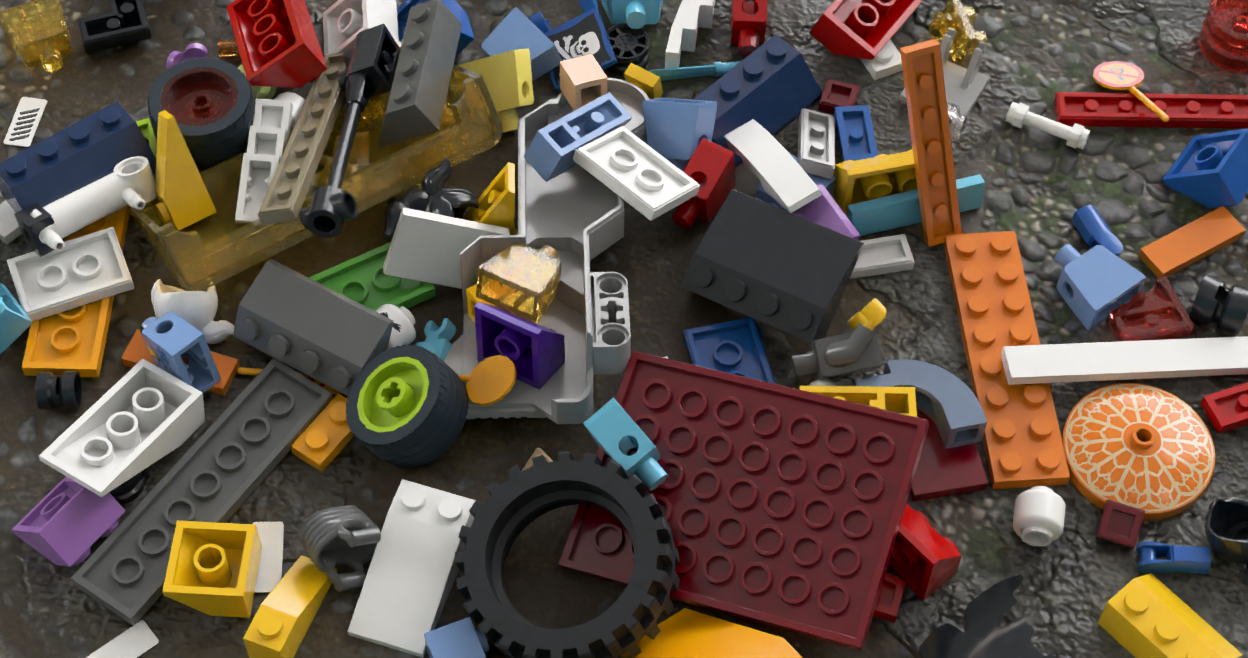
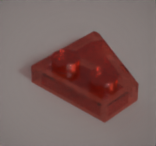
M1166 276L1157 279L1155 287L1147 293L1140 291L1132 297L1129 303L1122 304L1113 310L1109 318V324L1119 342L1167 340L1192 334L1194 326Z

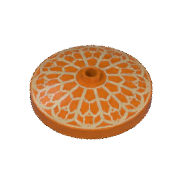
M1118 383L1092 391L1073 407L1061 435L1070 480L1075 488L1087 500L1102 510L1107 499L1145 510L1143 521L1167 519L1189 509L1203 495L1214 471L1215 448L1210 432L1203 420L1187 403L1177 396L1150 385Z

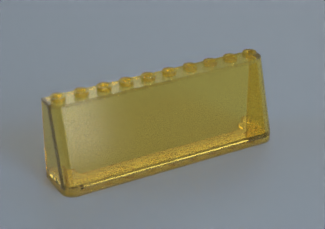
M453 65L440 130L385 147H381L378 141L390 91L374 96L369 100L359 118L341 188L343 191H349L355 198L358 214L421 183L426 172L439 166L443 158H448L451 167L494 147L500 141L503 133L502 124L482 75ZM346 103L342 104L302 208L310 206L313 193L317 188L327 186L347 112ZM294 128L290 129L289 138ZM247 150L200 172L217 212L178 231L170 222L164 224L155 207L156 204L160 203L158 197L146 203L145 207L141 210L131 206L128 207L138 228L178 283L188 291H203L314 236L312 232L304 228L299 215L296 221L262 225L260 219L249 224L235 222L243 154Z

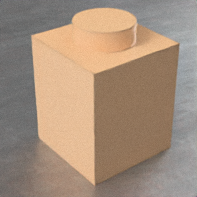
M592 54L560 61V90L574 111L607 93V76Z

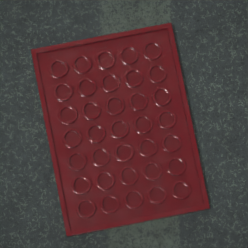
M632 350L615 400L656 446L661 455L657 463L668 474L666 480L654 490L650 491L645 484L644 486L649 494H653L673 532L675 537L673 542L679 552L680 564L675 565V571L680 579L678 591L671 590L669 598L863 651L929 429L928 420ZM599 446L596 455H598L602 464L608 467L611 459ZM638 449L631 450L627 456L635 454ZM579 504L558 565L564 570L627 587L635 563L634 547L629 532L622 522L608 510L599 506Z

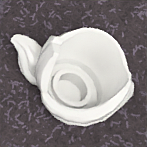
M161 279L154 283L151 290V302L157 318L173 311L202 332L206 342L209 344L221 343L229 335H233L235 326L226 320L213 321L218 308V296L212 281H208L207 292L185 291L177 287L164 285Z

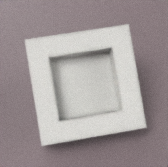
M891 39L873 60L860 58L874 81L903 71L901 54Z

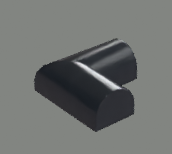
M108 0L110 13L78 19L86 54L151 39V31L143 0Z

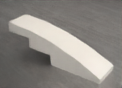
M682 0L670 31L665 54V69L679 68L681 51L695 52L698 27L712 28L715 0Z
M256 99L253 126L250 125L247 152L243 154L235 215L236 223L261 224L258 212L289 139L293 110L291 101Z
M754 119L724 136L729 148L742 158L746 169L760 180L764 191L790 213L822 195L817 185L788 151Z

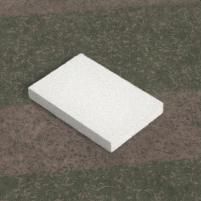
M624 126L576 149L573 156V161L650 221L696 196L700 188L696 181Z
M402 208L383 265V272L385 275L462 289L460 252L479 236L510 235L509 228Z
M113 227L66 241L62 250H54L42 257L34 251L7 260L21 307L31 321L135 289Z

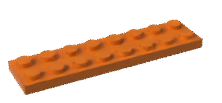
M1015 231L945 235V243L943 245L972 390L987 419L982 440L992 489L1067 485L1070 473L1050 384L1008 385L1000 354L1003 346L1041 345Z

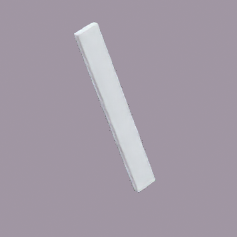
M1248 336L1003 346L1000 353L1008 385L1248 374Z

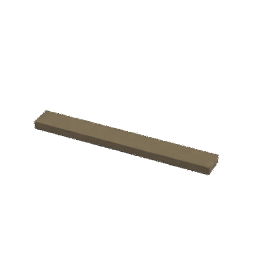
M343 53L324 55L327 70L312 83L258 212L262 225L296 221L346 96V92L341 89L337 79L339 72L347 70Z

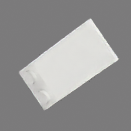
M142 359L39 455L40 461L103 497L180 447L205 422L203 393Z
M402 479L388 510L381 531V539L377 543L347 631L348 635L415 656L424 657L426 652L424 633L435 629L459 571V568L455 565V552H465V544L458 536L462 525L471 527L474 517L469 510L476 500Z

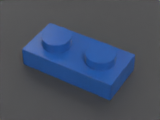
M869 105L835 107V127L841 161H856L878 156Z

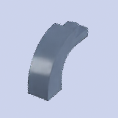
M917 360L886 361L883 375L870 374L854 382V386L915 387L916 409L924 412L935 423L945 449L982 441L987 419L978 399L964 382L941 367Z

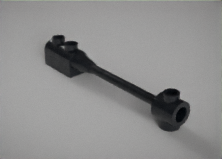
M385 24L358 33L353 49L343 53L347 70L339 72L337 79L341 89L346 92L347 112L327 186L317 188L313 193L310 206L301 208L299 212L300 221L304 228L322 238H332L342 232L344 222L355 219L358 214L355 198L349 191H343L341 188L361 113L372 97L391 90L400 47Z

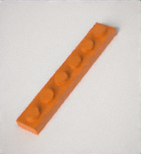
M936 39L900 48L923 237L928 247L945 243V235L962 234L941 47Z

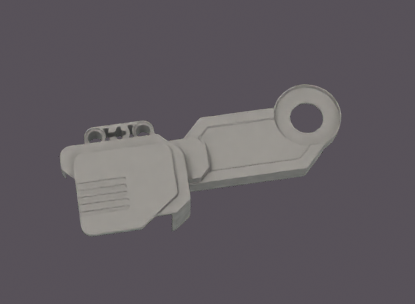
M607 78V93L610 92L632 116L631 120L624 127L644 143H647L642 101L649 100V97L642 89L630 82L616 78ZM562 92L556 99H550L518 121V235L479 236L460 252L464 311L463 334L452 344L453 346L444 362L456 374L470 375L472 370L480 363L477 359L475 323L468 316L466 288L505 272L514 283H519L525 291L527 298L526 303H524L525 318L564 335L565 363L541 389L516 379L511 391L502 400L492 405L480 406L474 404L468 397L469 409L467 410L468 415L466 419L548 417L556 424L584 423L594 413L593 375L622 373L626 370L630 359L631 332L627 279L617 272H590V260L624 237V200L579 164L574 165L571 169L546 182L523 157L538 130L574 111Z

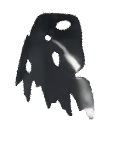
M1021 574L1013 575L994 584L967 605L964 613L965 632L952 624L945 623L937 627L919 646L921 658H1057V656H1044L1040 654L1037 648L1028 646V641L1034 633L1032 624L1036 620V613L1034 611L1019 620L999 627L1004 614L1017 602L1013 592L1023 581Z

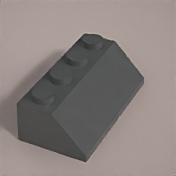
M441 0L419 3L410 8L378 144L381 147L440 130L462 23Z
M270 259L265 263L238 306L233 337L349 396V390H351L355 378L363 370V367L373 360L374 357H377L378 354L387 350L394 321Z

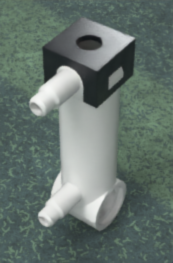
M143 156L124 159L114 167L113 173L44 207L35 203L15 213V218L26 244L42 257L54 250H62L65 245L62 238L127 205L137 210L143 209L146 203L157 197L155 193V178L148 159Z

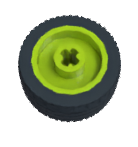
M417 345L392 347L369 361L363 367V370L359 372L357 378H355L347 397V423L360 443L382 460L403 468L422 466L435 460L443 452H446L453 442L456 441L457 436L460 435L468 415L467 410L469 409L467 389L456 372L437 355Z

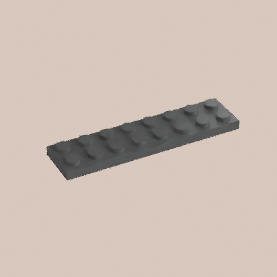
M273 358L71 577L73 585L134 626L163 594L162 591L177 520L226 523L287 455L295 440L332 401L333 394Z

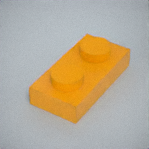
M338 393L291 445L293 455L320 472L325 470L355 436L350 430L347 423L348 420L346 419V397Z

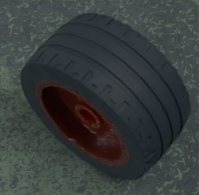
M214 58L191 59L173 65L154 81L148 95V113L156 140L158 113L166 110L174 116L196 167L203 168L227 163L240 156L247 149L250 125L253 126L256 102L249 81L236 66L224 60L221 61Z

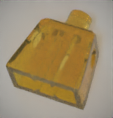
M33 0L0 11V25L4 36L26 67L33 68L42 65L48 72L57 71L63 65L62 58L73 52L67 18L61 0Z
M514 243L478 267L476 297L538 323L559 289L562 263L559 260L557 251L549 245H544L539 250H536L522 243Z

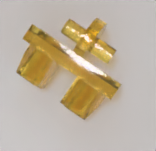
M948 0L947 6L941 12L934 14V20L929 25L930 35L937 40L943 39L944 35L948 34L949 28L957 31L950 49L953 61L963 62L969 52L973 53L975 48H978L980 41L987 43L988 40L984 31L973 30L972 26L976 22V12L973 7L963 6L961 0Z

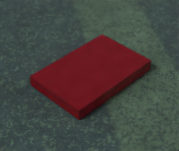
M916 409L918 418L928 420L929 429L910 489L912 501L986 490L988 480L976 444L945 449L935 423L924 412Z

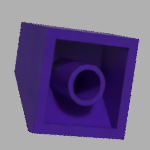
M481 302L474 306L478 362L491 356H506L516 366V379L537 389H541L565 363L564 335L500 307Z

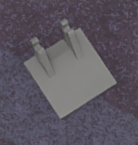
M949 28L948 34L944 35L940 46L947 109H952L953 115L948 114L952 123L961 126L990 81L989 76L978 72L987 43L979 42L978 48H975L968 69H965L947 61L957 32L955 29ZM904 88L899 99L907 102Z

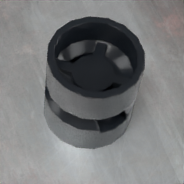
M1205 274L1188 318L1207 325L1215 321L1217 322L1218 329L1238 335L1248 313V288L1236 284L1228 288L1226 287L1225 280Z

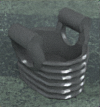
M355 505L327 508L312 514L304 521L299 530V540L309 554L311 561L314 562V565L320 572L326 573L328 580L334 584L338 592L363 587L366 574L362 565L366 564L373 557L377 543L381 539V530ZM343 563L352 567L355 572L338 575L334 567L337 564Z

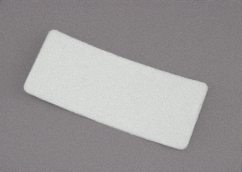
M254 522L253 525L257 527L262 544L255 593H270L279 583L282 576L283 522Z

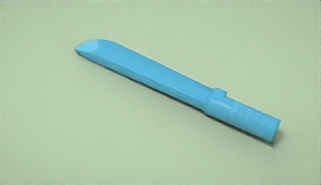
M719 61L714 62V65L649 70V72L659 76L661 81L712 75L721 77L741 61L728 63Z

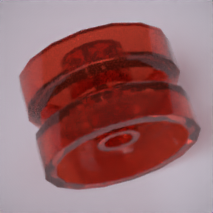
M1211 0L1206 12V19L1202 23L1199 32L1198 44L1203 55L1213 64L1226 70L1248 71V0Z

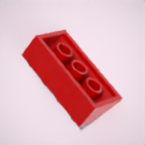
M235 0L227 6L246 78L251 86L301 88L308 82L319 78L327 70L305 0Z
M835 0L822 14L809 34L835 55L873 60L923 0Z
M906 503L888 567L900 579L906 581L905 584L924 601L957 573L962 555L952 540L942 537L931 527L929 520L923 513L914 511Z

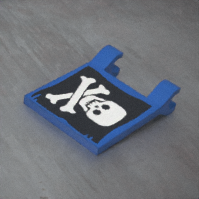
M578 0L584 13L554 29H551L550 22L546 18L544 19L541 12L530 16V21L555 44L562 61L592 54L602 70L618 63L599 13L597 0ZM558 65L549 72L556 91L560 92V65Z

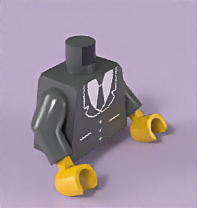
M875 298L847 321L854 332L815 340L809 345V351L792 354L791 364L795 377L814 373L815 380L835 379L872 372L882 366L883 361L875 327L886 318V308Z

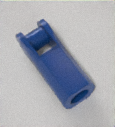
M1087 205L1075 211L1071 221L1090 249L1096 245H1101L1116 256L1122 253V243L1110 231L1093 205Z
M1145 541L1136 545V553L1141 557V561L1137 564L1140 573H1209L1211 567L1209 547L1169 545L1152 541ZM1157 557H1165V560H1157Z

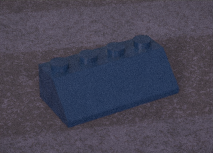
M775 34L692 100L717 101L712 142L734 152L729 148L724 138L726 134L754 119L774 137L799 117L801 109H809L819 101L822 91L801 53ZM734 152V162L736 168L743 162V160L739 155H737Z
M116 101L1 162L0 191L5 200L17 213L35 203L44 207L113 173L114 167L119 162L130 157L143 156L147 158L154 175L156 174V157L136 121Z

